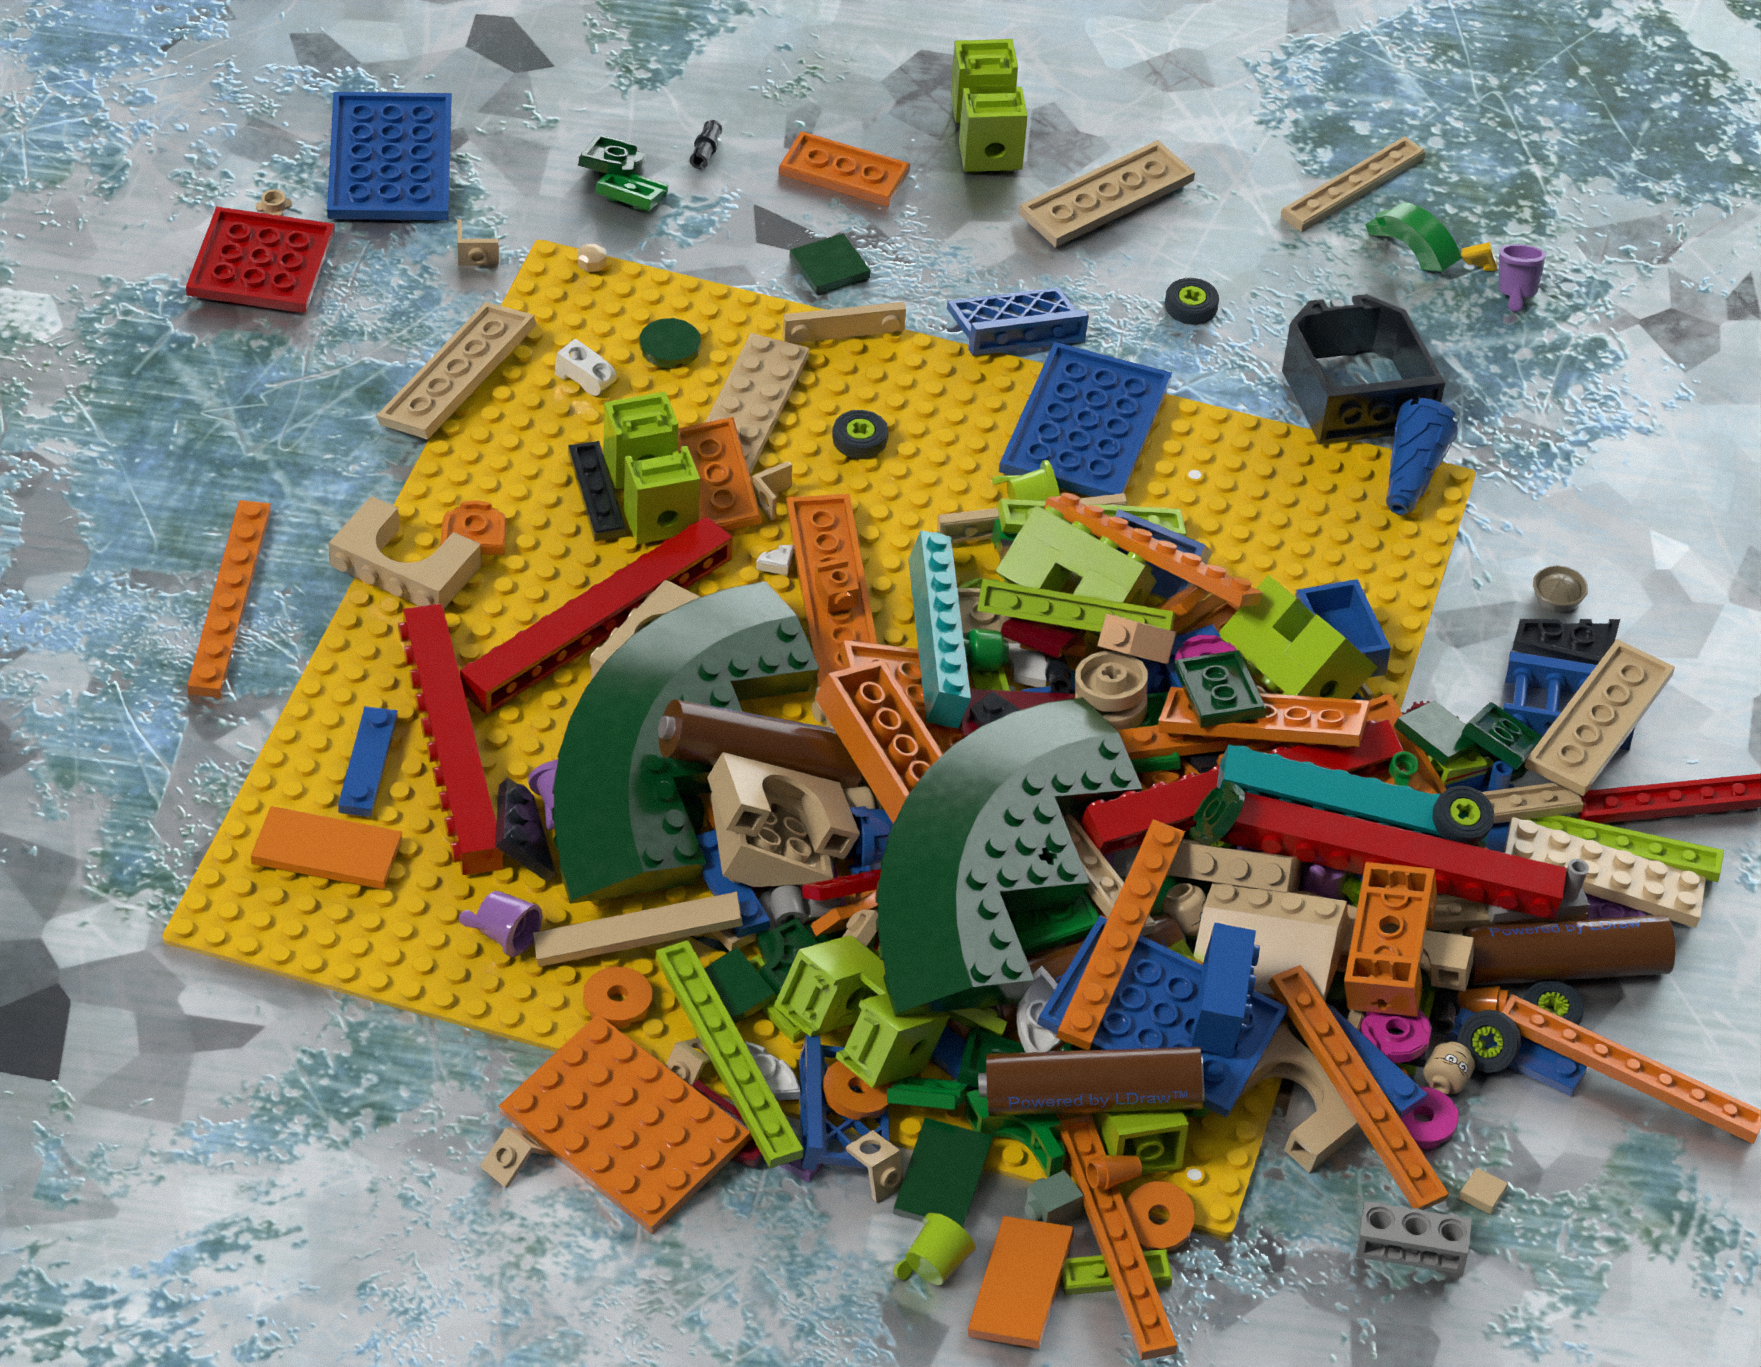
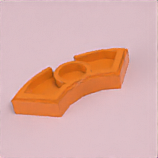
M876 891L850 904L835 907L814 921L811 927L815 935L821 936L846 929L847 922L851 916L861 909L877 910L878 903H875Z

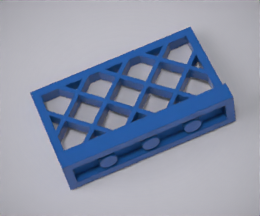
M1059 287L947 301V310L968 337V350L973 356L1052 346L1054 342L1061 344L1085 342L1089 315L1084 309L1076 310ZM1048 299H1055V300L1057 301V303H1054V302H1051V301H1047V300H1048ZM1018 303H1025V304H1028L1029 306L1021 305V304H1018ZM991 306H996V307H999V308H1002V309H1001V310H998V309L992 308ZM1038 307L1044 310H1048L1049 312L1047 313L1036 308ZM962 310L973 311V313H969V312L962 311ZM1008 311H1012V312L1021 314V316L1008 313ZM981 314H982V315H986V316L992 317L993 319H988V318L982 317V316H980V315H981Z
M806 1035L799 1055L800 1144L803 1148L801 1169L815 1170L817 1163L868 1169V1167L847 1151L843 1153L827 1152V1144L833 1139H836L845 1149L847 1145L852 1143L843 1134L850 1127H853L861 1136L871 1131L860 1120H852L840 1115L846 1122L836 1128L826 1118L834 1110L826 1106V1095L821 1090V1083L829 1067L825 1063V1057L835 1058L837 1052L844 1050L845 1047L822 1045L820 1043V1036L810 1037ZM849 1086L853 1092L860 1093L862 1091L858 1086ZM887 1106L886 1111L874 1119L879 1124V1127L874 1131L889 1142ZM871 1144L878 1151L880 1150L881 1147L879 1145Z

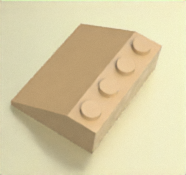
M713 793L711 794L723 877L728 878L734 883H743L752 887L800 885L833 879L830 857L814 851L805 826L792 812L776 803L768 801L771 813L757 836L753 837L725 829Z
M1212 882L1204 904L1193 958L1203 962L1214 922L1256 930L1254 945L1260 946L1257 966H1254L1253 974L1256 975L1254 991L1269 998L1278 999L1268 984L1271 977L1301 965L1325 1002L1349 929L1347 901Z

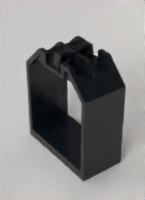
M1368 294L1352 296L1354 305H1345L1342 299L1330 300V307H1328L1324 299L1310 300L1290 322L1282 372L1319 445L1395 436L1397 416L1405 402L1412 399L1411 405L1418 404L1419 398L1442 402L1445 381L1405 309ZM1359 351H1371L1391 359L1402 380L1329 388L1315 359L1353 355Z

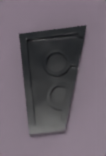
M507 777L499 785L495 847L546 882H549L556 875L534 795L531 794L527 787L517 784Z

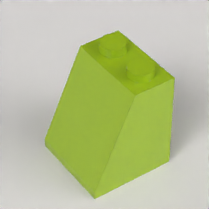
M1181 1110L1091 1113L1106 1155L1138 1156L1142 1164V1174L1182 1168L1189 1124Z

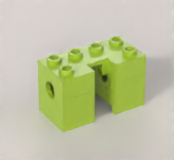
M1013 39L954 41L950 96L955 123H960L959 146L964 172L1023 170L1028 115L1022 87H1017L1018 63Z
M666 392L604 402L603 455L615 489L624 488V513L636 544L672 538L685 530L690 524L698 522L700 477L688 447L682 446L681 453L678 452V421Z
M1035 505L996 569L997 574L1006 583L1058 592L1061 591L1073 572L1082 577L1073 594L1140 606L1144 604L1157 582L1151 574L1152 568L1145 564V559L1131 551L1127 555L1118 551L1119 545L1107 537L1102 536L1098 540L1089 535L1091 529L1078 521H1074L1072 525L1063 518L1064 515L1051 506L1043 509ZM1087 630L1098 637L1101 635V632Z
M1268 575L1256 588L1263 592L1260 604L1240 607L1218 632L1220 637L1227 644L1230 642L1235 646L1236 650L1240 651L1248 671L1256 677L1260 672L1264 675L1261 681L1275 693L1281 689L1284 691L1281 695L1351 699L1377 669V666L1349 640L1320 616L1314 615L1298 598Z
M852 935L799 949L774 1004L776 1009L810 1037L856 1023L844 1050L838 1051L835 1058L871 1088L924 1072L950 1017L946 1011L895 1017L883 979L885 975L883 960H880L877 955Z

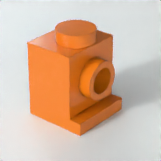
M847 557L816 564L814 586L827 613L858 606L859 587L848 566L849 561Z

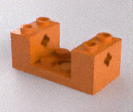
M1365 863L1344 979L1349 1010L1418 1017L1423 988L1420 968L1426 928L1433 927L1438 900L1435 869ZM1387 923H1395L1399 926V929L1391 934L1381 931L1382 926Z

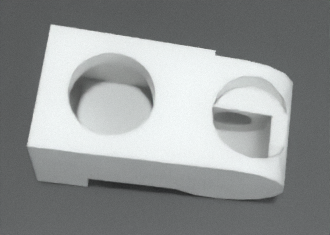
M574 339L557 352L555 375L563 380L568 377L593 396L599 395L617 379L614 368L603 357L577 339Z

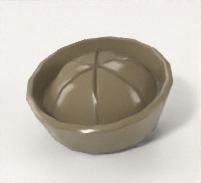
M1558 565L1545 567L1538 571L1533 578V588L1538 603L1552 612H1570L1576 609L1588 594V584L1585 578L1578 571L1569 567Z

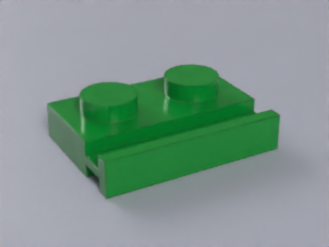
M607 173L597 182L595 193L605 196L610 201H621L630 204L637 210L650 211L662 200V196H667L669 185L637 174L614 175Z
M909 1076L896 1081L892 1088L887 1089V1103L956 1109L966 1100V1093L971 1092V1086L952 1080Z

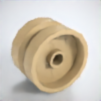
M1103 651L1091 654L1082 660L1076 668L1075 698L1083 697L1116 730L1135 728L1143 722L1147 715L1148 670L1143 662L1133 655L1118 651Z

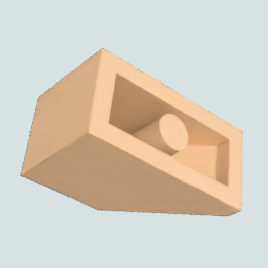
M1106 614L1098 646L1168 664L1177 632L1117 615Z

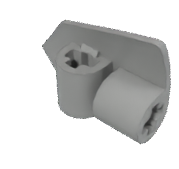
M830 860L833 878H835L833 862ZM804 884L775 886L762 892L758 900L770 919V929L768 930H772L796 918L803 925L806 921L817 920L833 908L840 907L841 898L823 901L803 898L802 886Z

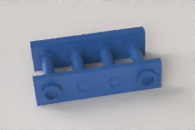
M1510 651L1505 683L1515 684L1513 704L1504 703L1503 710L1544 736L1561 713L1559 712L1561 692L1576 694L1597 665ZM1528 687L1548 690L1546 709L1526 706ZM1634 729L1619 749L1630 750Z

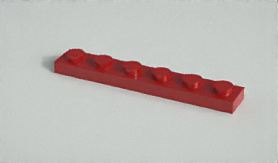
M1761 773L1588 790L1584 796L1580 795L1584 805L1582 812L1577 813L1581 820L1609 823L1761 808Z

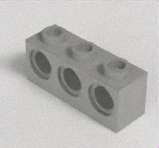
M1364 1201L1356 1257L1463 1275L1469 1250L1472 1219L1459 1217L1454 1214L1446 1215L1423 1211L1418 1208L1410 1209L1382 1202Z

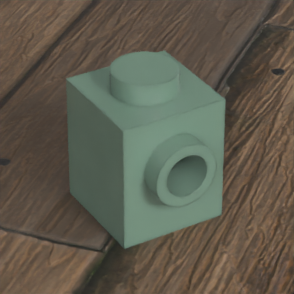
M1065 1170L1049 1178L1038 1179L1028 1187L1025 1212L1029 1220L1065 1225L1081 1217L1084 1195Z

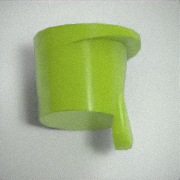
M1048 460L1041 462L1040 469L1023 475L994 476L992 478L993 485L1007 482L1008 498L1012 500L1046 501L1047 497L1060 496L1057 480Z
M928 1213L923 1218L924 1227L906 1252L905 1258L894 1266L893 1274L897 1279L905 1280L913 1270L926 1281L934 1285H941L976 1250V1245L971 1236L958 1223L944 1215Z

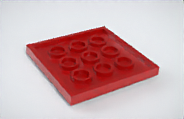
M216 206L186 284V296L307 313L335 234V224Z

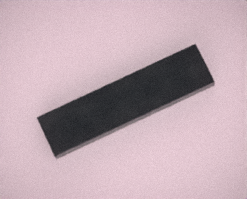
M594 441L568 445L569 458L594 541L626 537L625 524L600 442Z

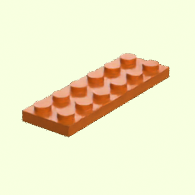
M1171 687L1159 718V732L1170 733L1174 736L1188 734L1202 735L1206 738L1230 737L1242 741L1258 739L1269 740L1273 743H1283L1286 741L1300 742L1306 745L1328 744L1349 748L1360 746L1369 715V701L1259 693L1266 707L1265 718L1200 728L1183 688Z

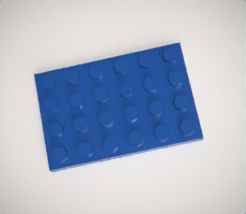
M333 92L327 219L448 220L452 93Z
M1054 342L999 463V472L1008 475H1023L1040 469L1041 462L1048 460L1053 468L1058 488L1091 497L1124 493L1171 383L1172 372Z
M1099 916L1040 1013L1037 1021L1038 1025L1057 1034L1058 1028L1108 919ZM1140 935L1090 1050L1190 1047L1202 965ZM1256 991L1253 992L1252 996L1250 995L1249 1003L1252 1004L1249 1024L1246 1025L1243 1043H1236L1233 1055L1227 1056L1201 1050L1204 1074L1203 1106L1226 1118L1230 1115L1288 1010L1287 1006Z

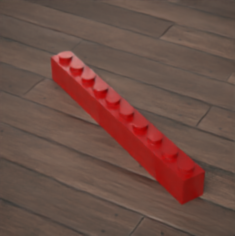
M707 516L696 523L690 524L679 534L666 539L661 545L648 553L642 554L637 560L626 567L618 569L604 581L594 584L588 591L575 599L567 601L564 606L549 615L543 616L538 622L525 630L519 631L514 637L500 646H495L476 661L468 663L460 670L465 697L486 715L607 639L616 627L619 628L627 620L630 612L634 608L638 609L646 600L647 595L655 591L664 580H668L686 589L732 559L733 537Z
M441 603L404 608L403 622L398 623L399 637L401 642L407 643V646H404L406 666L412 665L413 670H409L412 690L418 689L419 693L415 694L417 713L424 714V718H421L422 734L424 738L429 737L430 742L427 743L428 759L430 763L435 762L436 767H433L435 787H441L442 792L438 793L441 812H447L448 817L444 818L446 835L454 839V842L450 843L453 863L459 862L462 876L503 870V852L495 847L496 819L443 605Z
M1386 719L1380 722H1375L1374 720L1366 722L1359 747L1341 748L1337 745H1306L1300 743L1298 746L1291 748L1285 746L1278 747L1269 754H1278L1283 758L1298 762H1311L1316 766L1331 770H1344L1351 775L1366 778L1389 771V765L1393 756L1404 750L1389 720ZM1220 765L1213 767L1209 772L1199 775L1189 773L1172 783H1156L1148 790L1141 792L1128 791L1117 799L1107 802L1105 800H1097L1086 808L1080 822L1082 829L1103 856L1142 845L1153 819L1182 831H1189L1191 827L1196 826L1197 822L1193 818L1201 801L1212 789L1217 787Z
M1244 792V804L1238 818L1229 831L1219 840L1235 846L1264 851L1269 854L1293 856L1303 862L1315 863L1361 875L1364 874L1366 862L1435 869L1437 893L1555 920L1563 898L1567 868L1246 792Z

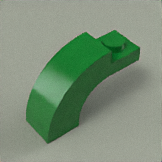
M1402 202L1393 209L1378 212L1375 215L1376 218L1365 224L1368 235L1394 237L1403 241L1417 257L1421 270L1443 272L1462 258L1456 242L1445 226L1427 210L1415 204Z
M979 1090L966 1093L964 1115L973 1131L992 1135L993 1137H1009L1020 1141L1034 1154L1047 1178L1062 1171L1063 1162L1066 1160V1151L1063 1143L1059 1140L1061 1122L1055 1114L989 1116L987 1097H979Z

